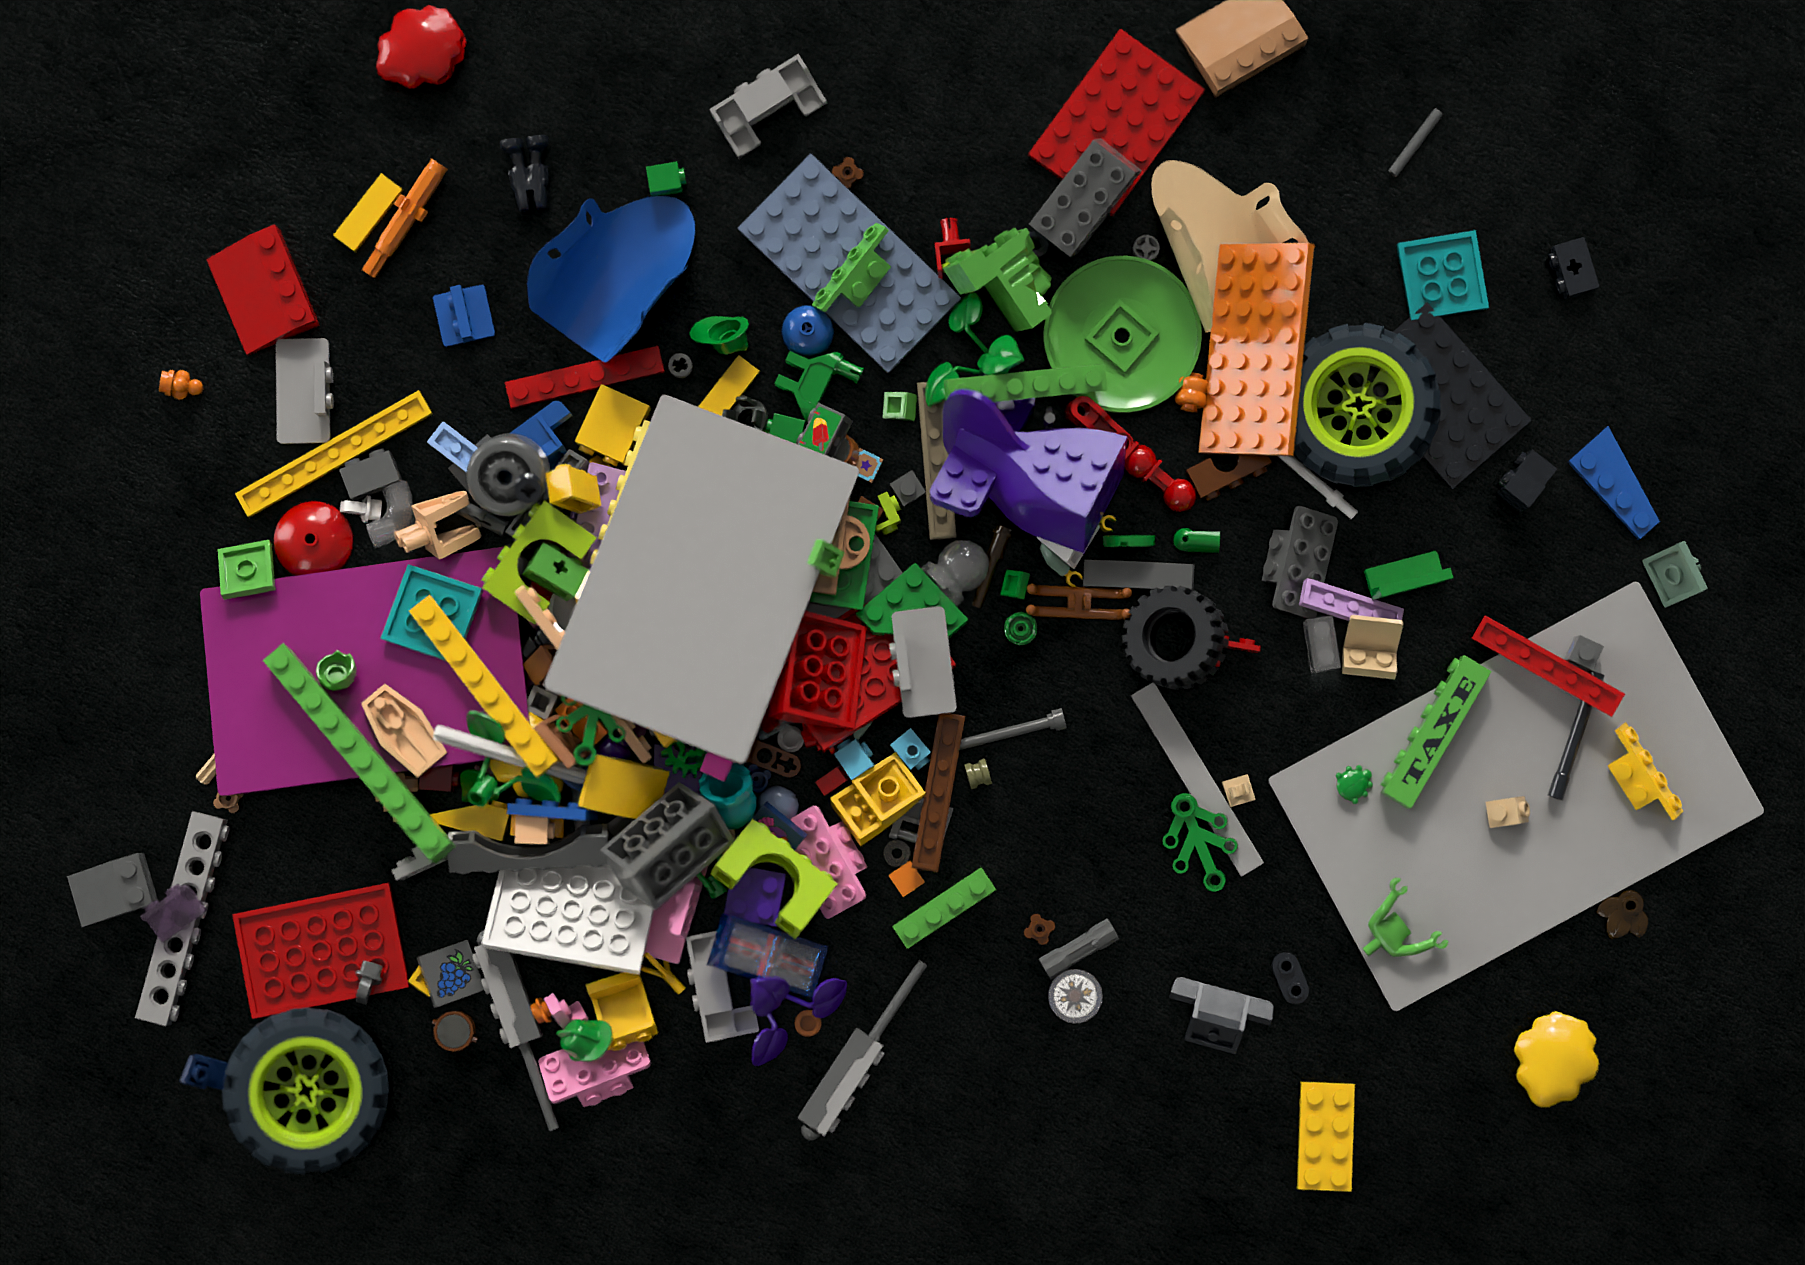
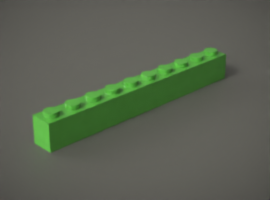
M284 643L281 644L263 660L430 861L437 864L457 847L288 646Z

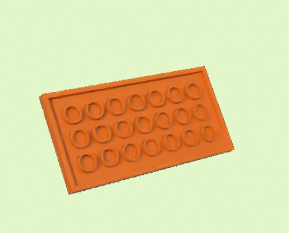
M1313 244L1219 245L1206 381H1208L1207 403L1203 407L1199 453L1293 456L1314 251Z

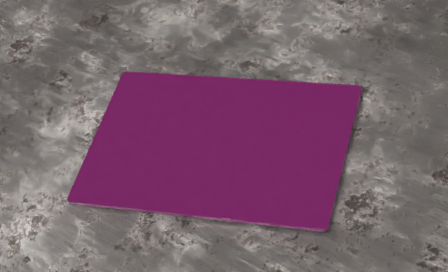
M504 547L455 553L442 559L434 556L275 579L274 591L226 600L221 596L220 587L201 590L200 599L218 793L222 796L361 778L264 663L263 660L283 643L296 654L318 682L316 669L318 662L322 658L332 655L337 650L346 655L348 653L352 655L357 669L354 682L348 688L338 691L323 688L395 773L410 770L379 744L361 704L384 684L421 709L434 731L440 725L471 735L466 721L467 713L469 711H476L488 715V713L447 661L383 641L381 636L408 564L482 588L485 583L481 579L490 567L495 570L501 561L497 557ZM483 589L484 591L466 641L530 723L518 612ZM505 737V740L502 743V745L514 748L508 741V739ZM442 743L448 753L430 768L485 761L486 756Z

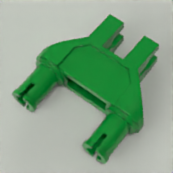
M790 351L785 360L786 364L803 371L799 382L779 374L775 381V386L795 396L805 421L808 422L810 412L820 403L832 375L837 373L854 381V383H858L864 368L844 360L839 352L807 359Z

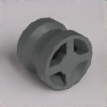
M1143 235L1134 243L1132 249L1133 256L1153 262L1160 250L1159 243L1153 236Z

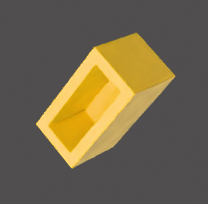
M569 464L558 465L555 467V470L545 473L551 504L578 514L602 506L597 476L589 474L585 470L571 467Z

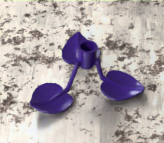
M764 977L753 979L751 990L752 1010L758 1016L767 1015L771 1023V1029L762 1030L754 1042L752 1050L753 1065L760 1066L773 1060L786 1046L787 1032L783 1028L777 1029L778 1025L771 1014L774 1009L780 1006L784 998L807 1008H813V1016L823 1018L832 1014L842 1003L847 989L846 980L832 978L822 982L813 993V1002H806L788 994L789 983L783 978Z

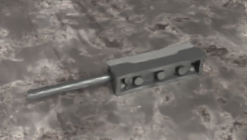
M483 930L477 937L479 946L474 947L476 953L472 954L477 969L482 968L485 977L481 979L486 994L491 993L494 1001L493 1004H490L495 1019L500 1018L503 1026L502 1029H499L504 1044L509 1043L510 1048L518 1046L521 1050L549 1131L559 1128L529 1043L530 1040L543 1036L542 1031L532 1013L531 1001L514 954L512 952L483 948L482 941L485 932Z
M918 960L869 1035L858 1028L855 1029L798 1116V1119L808 1125L803 1124L801 1127L802 1135L806 1139L815 1140L820 1134L825 1135L827 1131L833 1133L840 1122V1119L837 1118L842 1108L846 1111L855 1099L851 1094L857 1086L862 1088L870 1076L866 1071L871 1064L876 1066L884 1055V1052L881 1051L883 1044L879 1042L880 1036L928 965Z

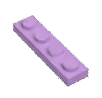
M1309 578L1303 581L1299 601L1300 606L1349 621L1351 615L1402 620L1404 611L1403 608L1372 600V598Z

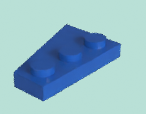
M517 799L516 804L508 803L507 814L598 820V811L584 809V807L578 806V803H568V808L558 807V802L542 801V806L532 805L533 800Z

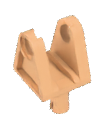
M459 491L412 505L411 507L416 519L415 524L399 531H394L399 547H404L405 551L409 553L425 545V548L438 559H442L480 539V531L474 525L461 527L436 535L434 530L437 527V521L469 505L467 492Z

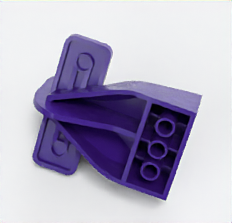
M960 389L952 392L943 406V443L948 457L930 489L931 502L936 506L972 517L980 512L989 496L1005 516L1022 530L1084 554L1124 475L1127 437L1107 431L1081 428H1052L1023 432L1034 411L1035 398L992 402L986 396L973 390Z

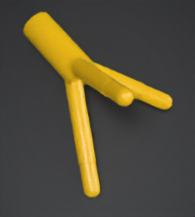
M649 952L644 954L658 970L642 965L641 971L663 978L677 994H680L686 988L671 972L668 961L663 960V967Z

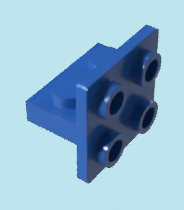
M461 285L450 287L451 292L433 297L445 347L495 335L484 285L465 289Z

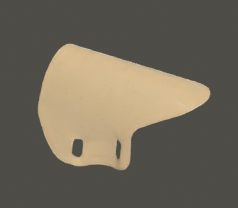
M1174 160L1161 163L1153 174L1152 196L1154 206L1205 332H1211L1220 244L1283 243L1290 238L1296 239L1298 243H1308L1304 233L1287 215L1280 202L1279 191L1272 183H1264L1249 194L1240 196L1194 165ZM1269 196L1268 204L1256 210L1257 203Z

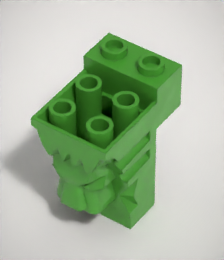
M1014 228L1009 232L1006 230L994 238L996 243L989 246L985 245L974 251L969 249L962 253L959 251L948 259L949 264L943 270L959 294L976 291L984 285L1015 332L1031 329L1052 314L1047 305L1048 303L1042 297L1051 287L1050 281L1052 278L1039 265V259L1032 251L1035 247L1027 228L1018 231Z

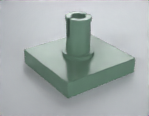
M1685 541L1642 560L1665 608L1708 589L1700 573L1701 565H1696L1699 561L1697 558L1692 557Z

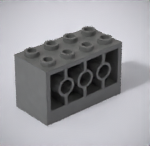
M1094 139L1029 225L1068 256L1072 257L1082 250L1142 170L1103 139Z
M679 782L600 849V852L621 886L657 910L731 846L735 840L715 806Z

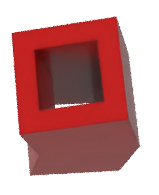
M840 765L815 783L824 796H826L849 780L850 777L842 765Z

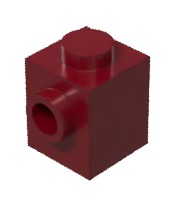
M455 765L429 768L420 775L419 789L454 792V787L459 786L460 772L456 771Z

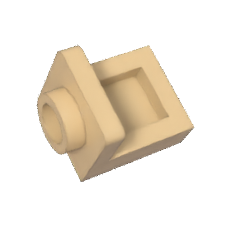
M1525 796L1486 802L1490 828L1529 822L1530 806L1525 800Z

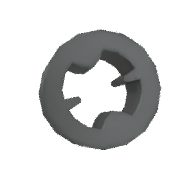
M682 353L672 356L668 364L671 374L676 378L689 376L693 368L690 358ZM682 359L687 361L685 362V365H688L686 370L682 369L679 373L675 371L677 369L676 366H673L675 361L680 362Z

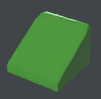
M885 392L883 418L914 421L917 396L908 392Z

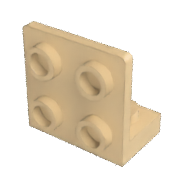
M1351 615L1342 650V674L1395 679L1397 673V649L1403 621Z

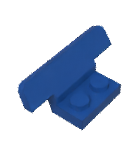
M553 401L511 433L523 435L537 443L544 451L549 462L550 471H552L567 452L552 430L572 417V414L560 401Z

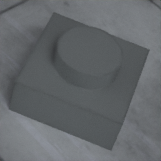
M912 470L890 483L891 488L903 507L926 494V491Z

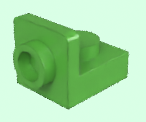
M816 539L807 564L819 570L820 575L835 577L845 552L824 540Z

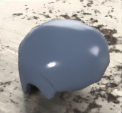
M779 785L771 786L764 789L758 796L757 811L767 801L789 820L798 813V799L792 791Z

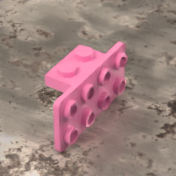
M812 806L791 818L790 820L808 834L795 851L799 855L808 857L812 861V865L820 871L829 873L837 883L832 893L820 907L824 917L829 919L864 900L866 893L855 874L867 868V865L843 821L829 827L817 806Z
M635 1041L618 1051L607 1050L603 1056L593 1061H573L569 1054L561 1049L541 1057L538 1063L549 1099L552 1103H558L577 1095L583 1107H586L588 1105H596L606 1098L622 1095L627 1090L632 1089L633 1085L629 1075L650 1066V1059L644 1042Z

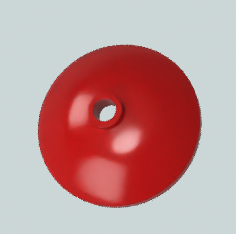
M317 501L304 502L288 510L280 519L275 530L274 548L280 563L295 576L341 570L352 553L353 532L346 517L335 507ZM310 534L315 536V541L312 544H308L306 541L307 536Z

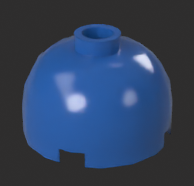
M805 305L797 307L787 315L783 322L781 333L784 344L789 351L810 359L818 357L828 350L833 340L834 329L832 321L826 312H822L814 306Z

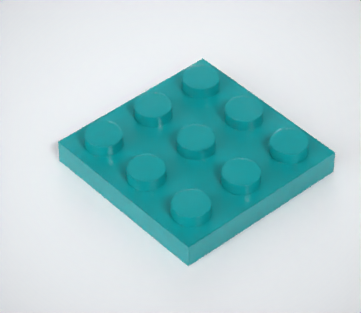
M1476 230L1397 244L1408 313L1411 320L1419 318L1422 313L1415 314V312L1427 302L1435 310L1429 313L1440 317L1489 308Z
M408 564L381 639L447 661L409 610L431 595L466 640L484 590Z

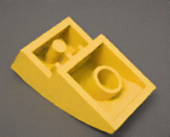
M895 752L854 778L850 786L831 797L830 801L835 812L858 844L862 846L897 821L919 802L926 793Z
M597 755L595 762L588 767L578 806L637 819L663 796L670 771L653 765L636 763L631 760Z

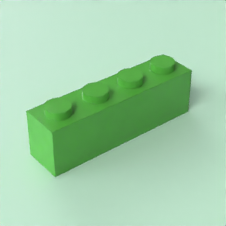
M980 868L895 924L893 928L908 949L996 889L983 869Z

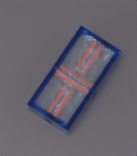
M722 914L706 965L752 980L764 977H780L789 983V992L813 998L828 946L800 937L794 939L787 933L735 916Z

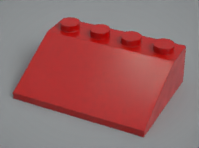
M275 224L248 235L207 259L246 355L276 344L280 339H288L320 325L281 231Z
M804 611L772 692L769 717L794 723L854 729L867 626Z

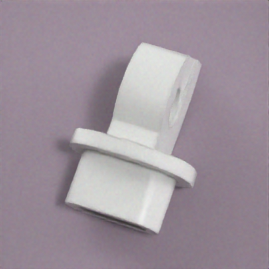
M367 495L363 502L342 501L340 512L361 515V520L364 523H368V520L380 521L382 500L371 499V496Z

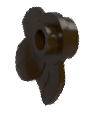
M1625 891L1619 897H1608L1597 908V914L1608 918L1606 929L1611 939L1620 938L1629 931L1636 937L1641 938L1647 930L1648 917L1642 910L1644 902L1641 895L1635 891ZM1628 901L1635 902L1633 908H1627L1625 905Z

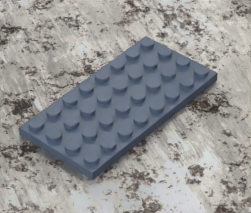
M810 154L738 227V230L814 302L818 291L826 287L831 280L833 272L844 264L850 250L858 246L864 238L865 231L870 226L878 223L887 229L889 228ZM890 229L874 249V252L885 260L891 268L860 308L853 305L840 293L826 311V314L887 373L961 300V297L941 278H938V275Z

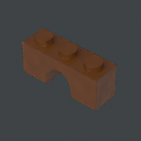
M1235 455L1236 467L1230 472L1219 471L1214 466L1211 458L1187 469L1185 474L1189 482L1195 487L1198 500L1205 498L1207 501H1210L1221 495L1219 490L1227 486L1232 490L1245 483L1243 478L1251 474L1256 478L1268 471L1266 467L1272 463L1269 456Z

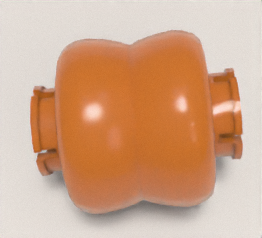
M1191 373L1189 377L1184 378L1183 385L1174 397L1176 404L1182 406L1181 410L1197 412V408L1205 407L1207 403L1208 381L1202 379L1203 375Z

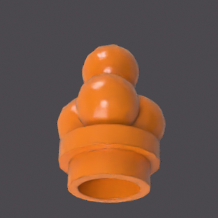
M169 370V372L162 371L159 392H164L166 396H171L172 392L174 398L182 400L187 396L188 392L192 395H198L203 390L202 383L197 379L190 381L189 374L184 370H179L176 373L175 370Z

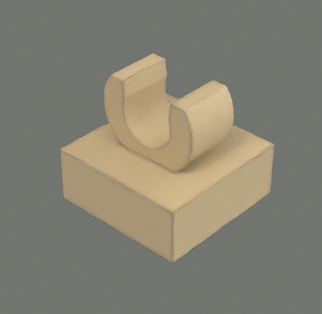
M1248 774L1222 782L1230 807L1256 800Z

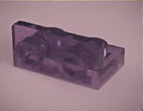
M177 884L166 892L168 897L160 903L158 900H155L144 908L146 913L141 918L143 921L148 922L162 942L170 939L207 911L189 885L180 886Z

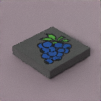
M468 940L417 958L434 1008L484 990L482 978L474 963L473 953Z

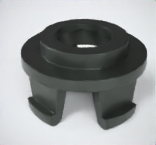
M738 396L736 397L738 404L733 410H723V417L744 424L746 416L753 413L751 423L755 429L764 432L767 426L768 413L765 406L757 400L750 399V397Z

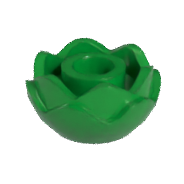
M1016 612L1007 618L1004 625L1007 639L1016 645L1028 644L1037 634L1035 619L1024 612ZM1022 626L1023 631H1019L1018 627Z

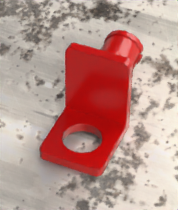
M947 218L940 222L943 242L935 243L938 278L941 279L942 266L940 255L954 254L959 251L962 253L967 249L970 250V239L959 240L956 218H950V229Z

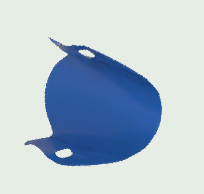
M654 196L632 202L612 212L603 213L594 199L586 200L581 206L577 218L561 234L546 244L532 261L527 282L531 311L602 362L607 363L635 334L643 323L642 319H644L645 315L684 272L695 236V222L689 207L677 198ZM586 211L592 217L591 226L586 220ZM557 248L561 253V257L552 259L547 252L550 249Z

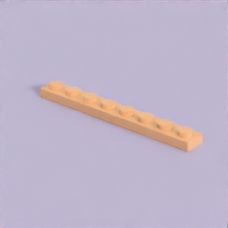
M522 585L515 590L517 597L558 650L565 631L559 632L554 626L557 620L549 609L543 611L539 606L538 602L541 599L532 587L527 590ZM612 715L618 726L625 729V740L641 762L644 764L652 758L649 752L652 747L643 735L638 738L633 731L636 728L635 724Z

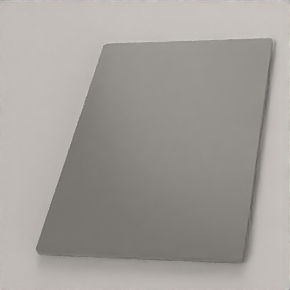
M662 395L545 680V688L737 763H744L820 573L819 570L807 564L816 539L832 543L859 475V469L853 465L668 395Z

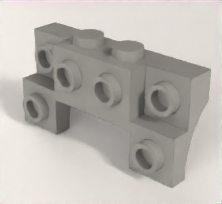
M799 54L772 71L770 69L762 71L756 76V81L749 85L744 83L734 90L735 94L710 109V113L738 158L761 145L751 126L794 100L805 117L827 103Z
M740 927L686 937L692 969H687L690 985L695 984L697 995L692 996L695 1011H700L706 1042L759 1032L757 1015L753 1012L751 1006L733 1008L724 957L736 954L720 949V942L725 934L742 939Z

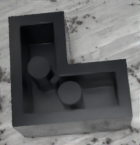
M1533 449L1527 454L1522 452L1513 463L1516 466L1515 470L1511 469L1508 473L1506 472L1497 483L1500 489L1496 494L1520 513L1532 505L1546 487L1544 485L1557 470L1556 467Z

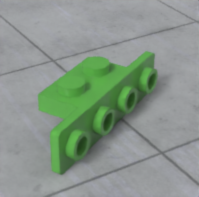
M878 223L870 226L865 231L864 238L858 246L850 250L844 264L833 272L830 282L826 287L818 291L812 306L822 312H826L841 293L853 305L860 308L891 268L885 260L874 252V249L888 233L889 229Z

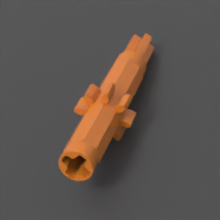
M431 159L408 195L405 197L400 194L394 203L399 209L380 236L379 241L375 245L374 252L362 269L367 274L375 278L388 257H391L395 249L398 248L414 221L417 219L422 222L428 213L423 207L447 171L444 166Z

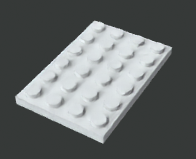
M590 865L577 866L572 869L551 867L547 870H539L537 868L524 869L522 871L500 870L482 946L483 948L640 975L654 909L622 887L609 865L601 867H591Z

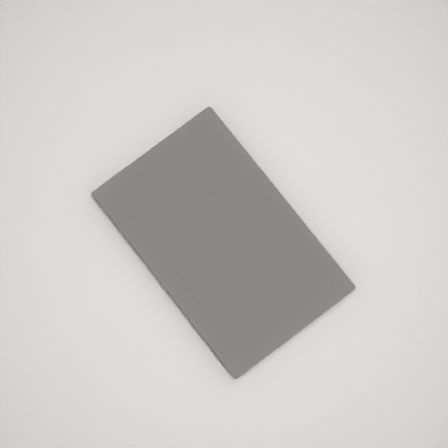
M1633 582L1528 638V640L1562 659L1565 658L1574 637L1578 635L1604 646L1592 671L1605 675L1603 682L1625 693L1613 717L1594 707L1592 708L1570 773V780L1563 801L1547 795L1554 774L1557 772L1581 700L1499 654L1480 664L1492 672L1412 808L1407 809L1380 793L1383 789L1380 783L1387 772L1392 773L1397 764L1393 761L1401 749L1406 750L1410 741L1407 740V737L1413 727L1419 728L1423 718L1420 715L1428 703L1432 705L1437 697L1434 695L1435 689L1269 778L1270 786L1392 1010L1398 1011L1763 814L1764 809L1640 583ZM1626 722L1629 727L1634 728L1642 748L1648 750L1651 754L1653 765L1658 772H1662L1666 777L1667 786L1672 794L1677 795L1680 799L1683 812L1673 821L1658 798L1635 810L1608 768L1611 762L1628 753L1615 732L1621 724ZM1357 765H1361L1362 771L1368 769L1372 772V778L1369 781L1373 783V786L1366 789L1368 792L1367 797L1361 796L1358 799V803L1353 804L1339 794L1336 787V773L1340 772L1342 774L1346 771L1347 766H1351L1352 770H1355ZM1525 796V800L1530 806L1529 822L1489 827L1486 808L1487 801ZM1393 878L1401 879L1396 884V890H1400L1403 886L1408 888L1405 894L1399 895L1393 907L1385 916L1387 917L1396 912L1412 934L1402 942V945L1430 939L1433 932L1440 931L1442 934L1437 938L1436 943L1439 944L1447 939L1448 945L1446 948L1439 949L1434 947L1416 955L1400 957L1390 956L1382 947L1369 957L1362 948L1375 939L1368 927V922L1391 892L1389 884Z

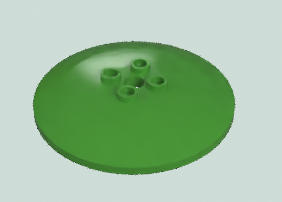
M1111 256L1095 260L1072 273L1061 284L1050 302L1049 308L1052 314L1045 319L1044 346L1051 369L1105 364L1106 391L1072 395L1076 398L1087 396L1107 412H1138L1164 402L1181 388L1184 378L1189 377L1195 367L1202 339L1199 315L1191 295L1184 284L1173 273L1155 262L1134 256ZM1119 329H1124L1129 333V340L1125 343H1119L1115 340L1114 333Z

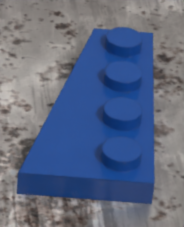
M1608 426L1568 461L1572 468L1638 540L1660 522Z

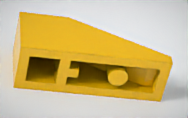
M492 800L491 805L486 804L485 807L475 805L430 814L437 824L462 831H477L485 837L499 841H505L511 820V814H507L508 804Z

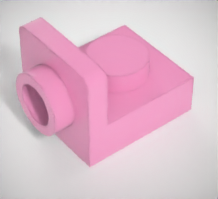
M554 993L544 998L551 1014L563 1030L574 1019L588 1020L579 1001L568 1006L564 999L559 1002Z

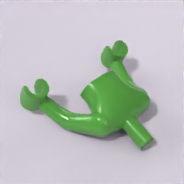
M1393 878L1390 881L1389 887L1391 892L1368 922V927L1375 938L1362 948L1368 957L1380 947L1390 956L1400 957L1416 955L1434 947L1444 949L1448 945L1447 939L1439 944L1436 943L1437 938L1442 934L1440 931L1433 932L1430 939L1402 945V942L1412 934L1396 912L1385 917L1399 895L1407 892V886L1396 890L1395 887L1401 881L1400 878Z

